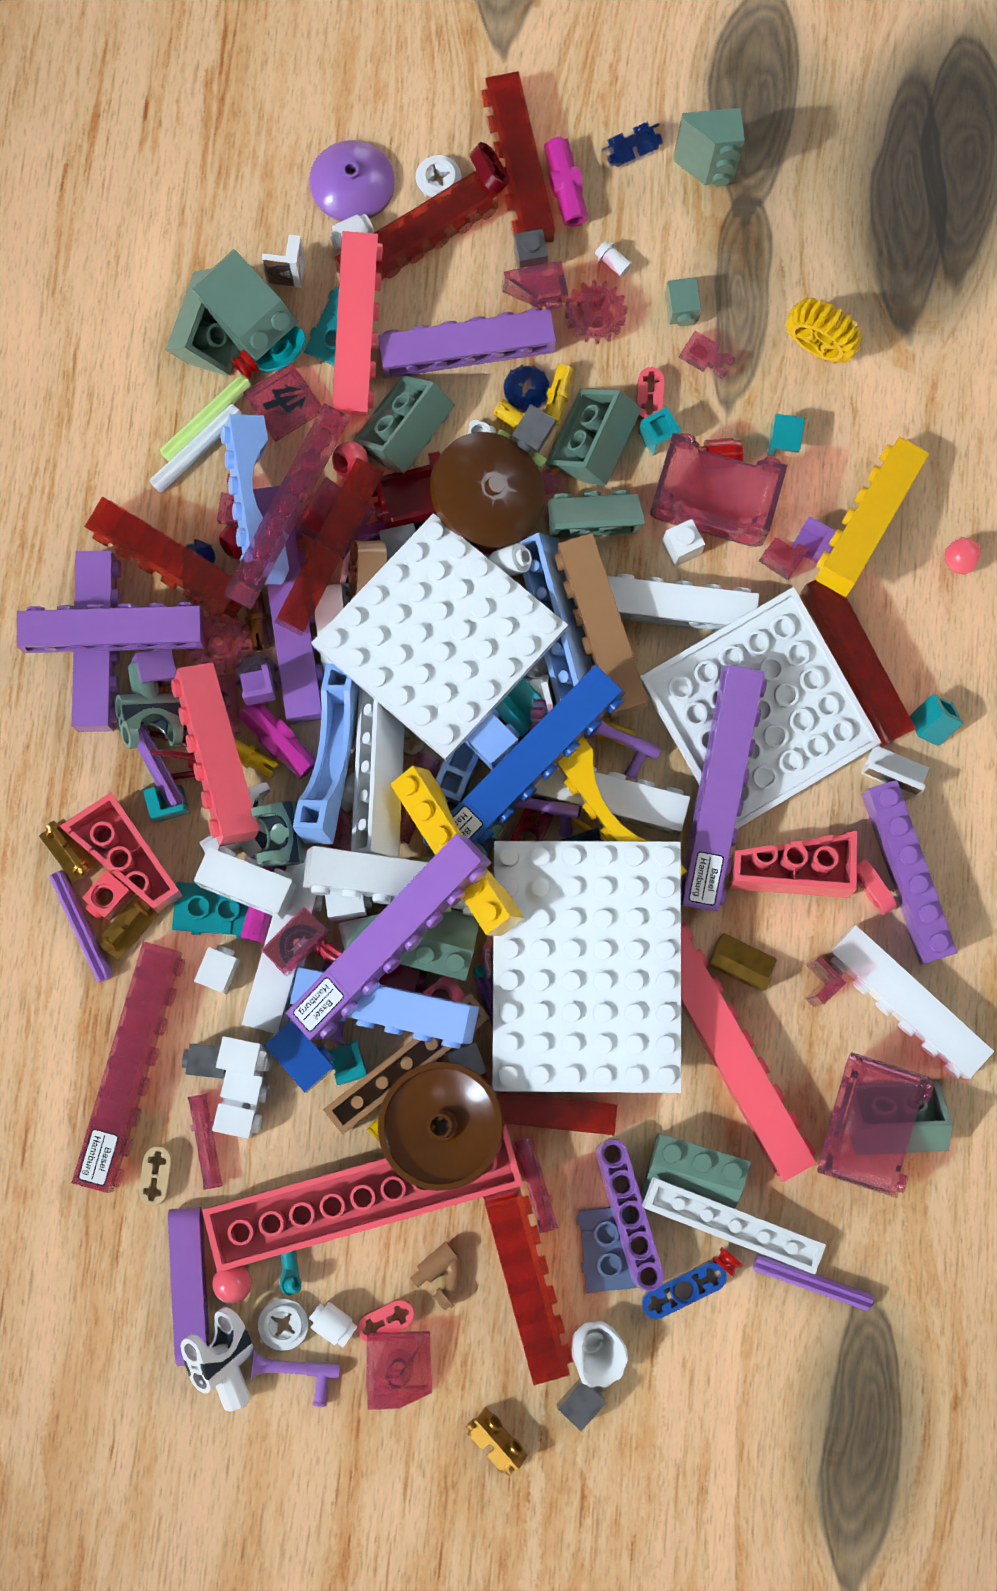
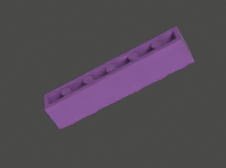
M532 308L526 311V313L520 314L505 312L498 315V317L487 319L479 316L460 323L446 321L440 326L434 327L419 325L408 331L388 330L378 335L384 379L555 353L556 345L550 309L543 310L542 308Z
M76 551L75 609H87V606L92 604L104 605L105 608H116L117 605L121 604L120 589H116L117 578H121V562L117 560L112 551ZM120 651L73 652L72 727L77 732H114V723H117L114 694L119 693V677L115 676V665H119Z
M180 602L178 606L166 607L163 603H149L147 607L137 608L134 604H119L117 608H105L104 605L92 604L88 605L87 609H75L74 606L61 605L57 606V610H45L44 607L29 606L26 608V611H17V647L23 653L204 648V612L200 606H196L193 602Z
M894 780L867 789L861 795L920 965L957 954L898 781Z

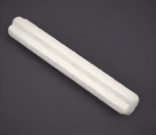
M233 404L229 405L150 479L151 485L157 491L163 492L221 438V428L226 425L229 414H241L240 410Z

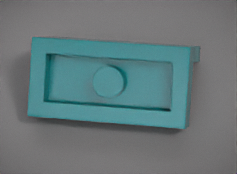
M525 677L495 708L501 718L516 729L520 737L548 712L546 701Z

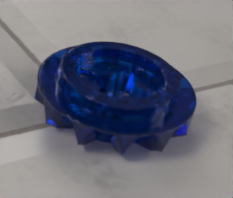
M521 364L518 368L510 370L504 380L503 388L505 397L512 406L521 410H527L530 404L538 408L548 398L546 394L550 385L544 371H540L534 365L524 366ZM528 378H531V386L534 389H529L525 396H523L522 386L518 384H524Z

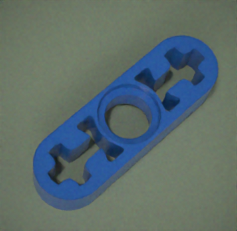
M705 1262L662 1283L658 1289L645 1292L641 1300L642 1309L653 1319L663 1318L720 1290L727 1280L726 1271L716 1262ZM708 1268H711L714 1272L719 1271L720 1275L716 1277L717 1283L713 1285L710 1281H706L700 1284L704 1290L699 1292L698 1285L691 1276L697 1274V1279L700 1280L707 1276L706 1270ZM681 1281H688L692 1285V1294L687 1299H680L676 1296L675 1287ZM669 1287L670 1295L676 1304L671 1306L670 1301L667 1300L660 1305L662 1310L656 1312L654 1308L648 1309L647 1305L651 1304L650 1297L654 1295L658 1299L666 1297L667 1295L663 1290Z

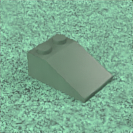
M234 249L191 287V290L240 351L244 350L255 361L260 359L298 323L281 298Z

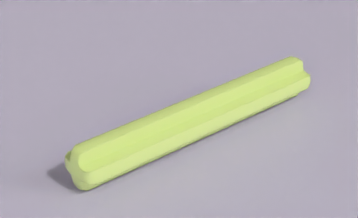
M239 375L160 449L162 456L167 461H170L229 405H234L252 387L251 382L244 375Z

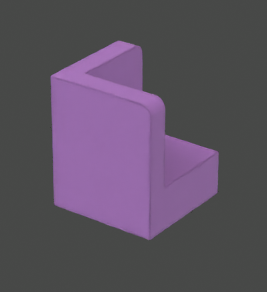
M808 517L791 549L818 563L824 551L829 553L832 549L829 542L836 530L812 517Z
M171 649L135 653L131 660L132 663H137L141 683L159 681V685L162 687L170 686L171 681L175 679L176 670Z
M262 664V670L240 674L243 688L242 697L247 706L276 700L271 670L268 664Z

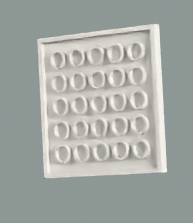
M433 513L311 643L314 648L447 761L568 630V624L463 537L449 530L442 524L439 517Z
M794 587L784 591L640 676L645 691L700 785L722 667L730 664L765 672L764 679L767 680V687L763 698L760 697L758 709L761 710V718L758 727H754L752 739H755V749L752 757H748L746 769H749V779L746 787H742L740 798L744 800L740 817H736V829L881 743Z

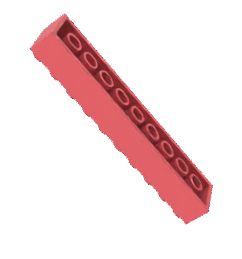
M504 1124L502 1145L491 1167L480 1178L458 1189L434 1191L417 1187L400 1177L390 1166L386 1158H382L202 1210L218 1273L523 1186L507 1126Z

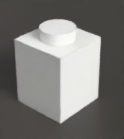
M693 519L666 530L662 540L674 566L701 555L705 546Z
M218 945L216 950L208 947L194 982L227 994L240 962L239 959L233 957L235 951Z

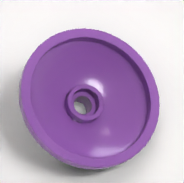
M347 140L335 143L319 154L312 165L309 184L312 197L317 206L333 219L343 221L356 214L359 216L366 214L371 219L385 209L390 202L394 192L395 177L389 159L380 149L367 142ZM349 169H353L356 171L354 174L346 173V171Z

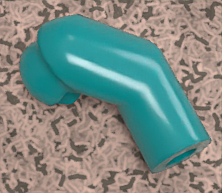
M295 1250L281 1254L282 1274L279 1286L281 1291L288 1296L297 1294L302 1288Z

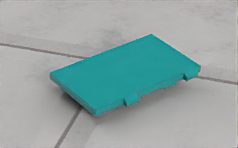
M337 287L330 291L328 295L330 300L316 328H312L309 334L311 338L304 351L305 354L333 366L335 364L339 288Z
M176 883V887L183 897L174 902L172 930L191 932V935H200L201 933L236 935V938L243 939L241 938V933L249 906L203 889L196 883Z

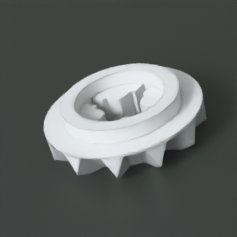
M442 155L428 157L417 168V187L423 192L425 197H433L435 201L438 198L444 197L448 199L451 194L457 193L461 183L460 168L449 157ZM434 170L440 177L445 176L443 178V186L437 181H433Z
M286 1298L269 1303L261 1312L258 1321L259 1334L264 1343L279 1351H286L297 1347L304 1340L309 1327L307 1313L298 1302ZM291 1313L289 1325L295 1333L285 1329L276 1336L279 1324L272 1316L283 1319Z

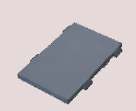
M628 1206L622 1212V1218L626 1223H630L629 1220H632V1210H628ZM611 1207L579 1210V1215L576 1216L577 1225H580L584 1259V1263H581L582 1273L585 1272L587 1293L636 1288L631 1279Z

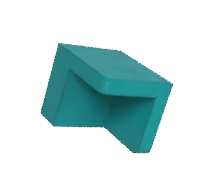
M666 406L641 420L638 433L650 453L655 455L659 452L661 445L679 436L682 430Z
M775 414L771 423L767 456L773 457L776 450L798 453L801 449L805 418Z
M934 693L909 717L918 737L936 746L941 745L963 724L954 703Z
M181 785L177 786L185 802L173 807H168L160 790L158 791L155 787L143 790L149 816L154 823L190 814L184 788Z
M357 1040L350 1042L347 1046L343 1045L330 1050L331 1054L335 1057L332 1064L336 1067L334 1069V1076L337 1085L340 1086L362 1079L368 1074Z

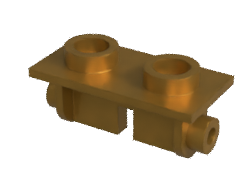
M63 818L58 823L56 821L48 823L45 826L46 831L41 833L39 837L74 884L99 867V865L85 849L62 830L60 825L66 822Z
M136 895L96 941L106 952L113 955L119 961L156 920L159 914Z
M486 1407L483 1408L477 1419H472L466 1425V1428L469 1430L467 1434L481 1450H484L491 1444L494 1448L487 1454V1457L501 1473L505 1472L509 1476L514 1470L518 1471L527 1454L524 1452L521 1443L517 1439L512 1438L505 1430L501 1420L495 1414H491Z

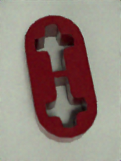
M480 142L471 151L470 159L486 188L495 194H499L509 184V177L496 152L488 144Z

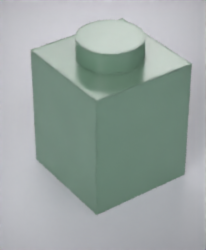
M697 278L668 280L665 296L670 325L689 326L694 322H698L701 304Z

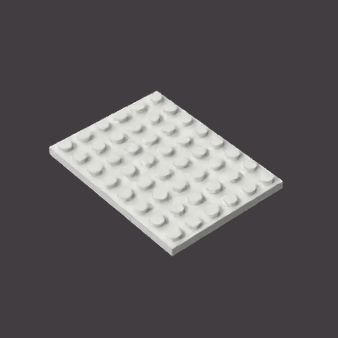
M494 841V878L510 894L525 918L504 935L494 936L493 1090L681 1093L680 842Z

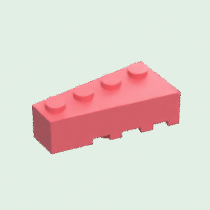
M112 792L60 825L67 835L155 912H161L183 897Z
M857 831L836 836H822L818 839L806 841H791L788 844L776 846L768 845L735 851L731 857L732 867L729 874V889L849 898L856 891Z

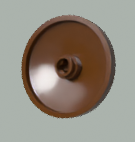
M492 432L466 434L445 448L436 460L432 470L430 492L432 503L439 519L449 530L463 537L475 548L499 550L514 545L534 530L542 516L545 504V489L541 473L529 453L508 437Z
M447 1062L424 1064L402 1075L387 1092L378 1118L379 1142L390 1166L407 1182L417 1187L434 1191L458 1189L480 1178L495 1161L504 1137L502 1107L496 1093L488 1082L471 1069Z

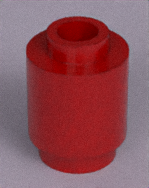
M734 438L705 440L704 445L699 447L700 463L705 464L706 469L735 467L736 464L743 462V445L741 440H734Z

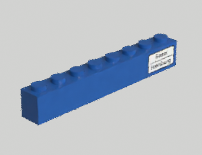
M595 665L451 812L462 835H466L475 845L478 843L481 846L485 844L494 834L491 829L499 821L504 824L516 812L513 807L521 799L524 802L527 801L537 791L535 785L542 778L547 780L557 771L559 767L556 763L564 755L569 758L580 747L578 741L586 733L589 736L592 735L601 726L602 722L600 719L607 712L612 714L622 705L624 700L621 697L625 692L599 666ZM424 839L423 842L430 848V846Z

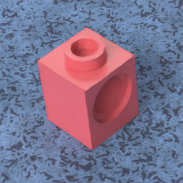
M106 870L82 899L88 903L85 909L98 920L102 916L111 920L134 892ZM106 890H111L113 893L111 903L105 906L101 905L100 895Z
M448 976L441 977L421 993L433 996L436 991L443 990L449 994V1000L460 1002L467 997L453 978Z

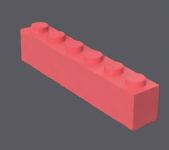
M342 231L332 398L333 414L367 416L368 408L373 409L374 391H369V379H375L376 362L371 361V350H377L378 332H372L373 320L378 321L379 303L374 302L375 291H380L381 273H376V261L382 262L383 244L377 243L378 234Z
M212 662L178 668L175 679L171 681V687L174 697H179L180 722L182 725L187 726L189 735H186V744L189 753H194L195 778L197 781L202 782L204 790L201 792L202 804L205 810L209 809L212 819L209 820L210 834L212 838H217L219 847L255 840L259 827L257 820L251 814L253 805L214 664Z

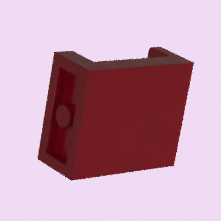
M439 451L428 453L430 465L406 470L404 474L396 472L379 476L377 467L371 468L373 479L368 480L371 497H378L379 502L374 503L377 520L383 519L386 529L425 522L433 513L438 517L431 499L430 480L435 462L440 456Z

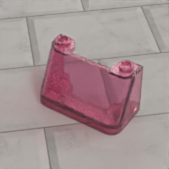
M673 433L650 515L656 520L676 526L693 519L698 531L747 546H762L772 525L788 465L782 464L780 460L773 457H765L764 460H759L756 465L699 450L700 445L691 434Z
M851 1052L845 1066L821 1150L817 1172L833 1179L898 1198L899 1192H905L909 1176L904 1174L903 1164L919 1106L921 1107L924 1101L929 1103L934 1085L929 1083L931 1078Z

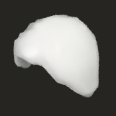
M603 1321L587 1322L581 1325L572 1336V1358L583 1384L591 1388L595 1386L607 1387L622 1377L629 1360L623 1340L612 1326Z

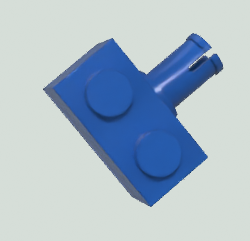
M290 1021L264 1044L305 1093H308L336 1068L331 1063L335 1059L331 1052L324 1045L318 1048L293 1021Z

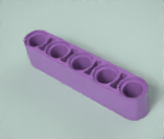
M604 1140L597 1146L595 1152L614 1221L619 1231V1238L631 1279L638 1288L654 1291L663 1283V1270L645 1209L642 1207L643 1203L625 1145L621 1141ZM609 1145H614L619 1154L616 1161L612 1163L608 1162L604 1157V1151ZM619 1175H623L627 1180V1188L622 1193L616 1192L613 1187V1181ZM631 1205L636 1210V1218L633 1222L626 1223L622 1218V1212L625 1207ZM637 1236H641L645 1241V1248L639 1254H635L631 1249L632 1240ZM646 1267H651L654 1271V1279L649 1284H643L640 1280L641 1271Z
M201 1207L169 1209L168 1212L176 1366H185L181 1343L190 1334L199 1336L207 1347L210 1345L204 1223Z

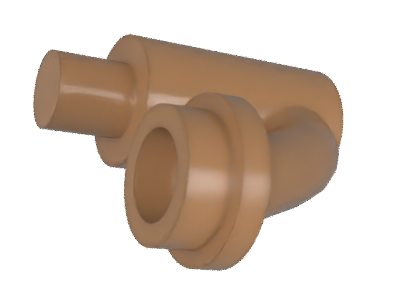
M446 1241L417 1265L419 1271L410 1278L419 1288L427 1280L432 1283L447 1270L448 1275L444 1290L439 1287L437 1293L433 1295L444 1310L454 1306L451 1300L455 1294L460 1277L459 1257Z

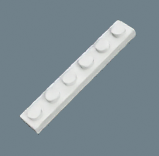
M652 1177L642 1207L812 1274H816L826 1246L821 1242L655 1177Z

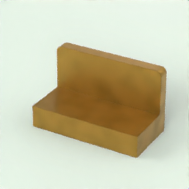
M723 933L710 957L708 966L763 992L771 981L769 976L777 959Z

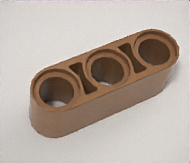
M352 541L350 547L349 602L387 563V550L384 541Z

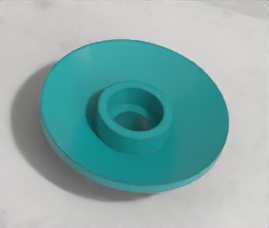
M294 326L260 359L255 361L258 368L262 371L272 372L280 370L295 361L306 345L304 331L300 327Z

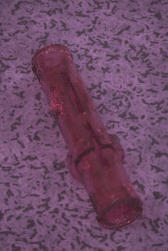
M207 1093L187 1097L193 1125H190V1129L195 1134L204 1185L203 1189L223 1186L212 1131L214 1120L211 1121Z
M530 1137L516 1141L514 1145L516 1146L530 1200H528L529 1207L533 1206L539 1233H544L559 1227L551 1205L553 1197L552 1194H548L534 1139Z

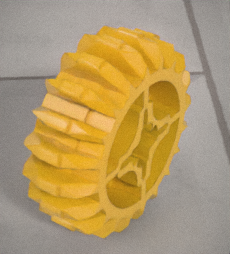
M803 298L801 301H798L789 312L785 323L787 333L791 335L792 341L799 344V347L804 348L808 353L816 357L822 358L824 361L829 360L834 364L838 362L845 364L846 361H850L856 355L863 339L862 330L858 327V323L851 319V315L845 314L842 308L838 309L833 303L828 304L823 299L818 301L815 298Z

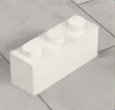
M221 846L218 851L208 847L193 880L199 887L279 919H284L298 887L291 880V874L275 868L274 872L263 869L264 865L258 864L257 860L247 857L245 862L235 858V852Z
M223 1036L216 1068L264 1077L265 1071L270 1072L274 1056L262 1044Z

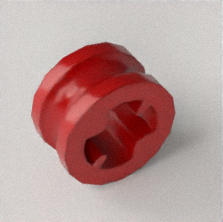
M244 350L240 352L239 358L234 357L231 359L237 370L248 380L251 378L252 372L257 373L260 371L255 361Z
M721 1247L719 1249L720 1255L714 1256L712 1259L734 1277L736 1275L735 1270L742 1268L743 1264Z

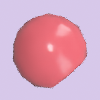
M354 441L344 442L337 446L333 452L332 463L334 470L340 476L352 479L364 474L368 468L369 458L367 451L360 444Z
M958 538L949 543L945 549V563L956 574L965 575L973 572L980 557L981 548L971 538Z
M239 1266L222 1272H216L212 1288L216 1297L228 1304H236L243 1301L249 1295L252 1278L246 1268Z

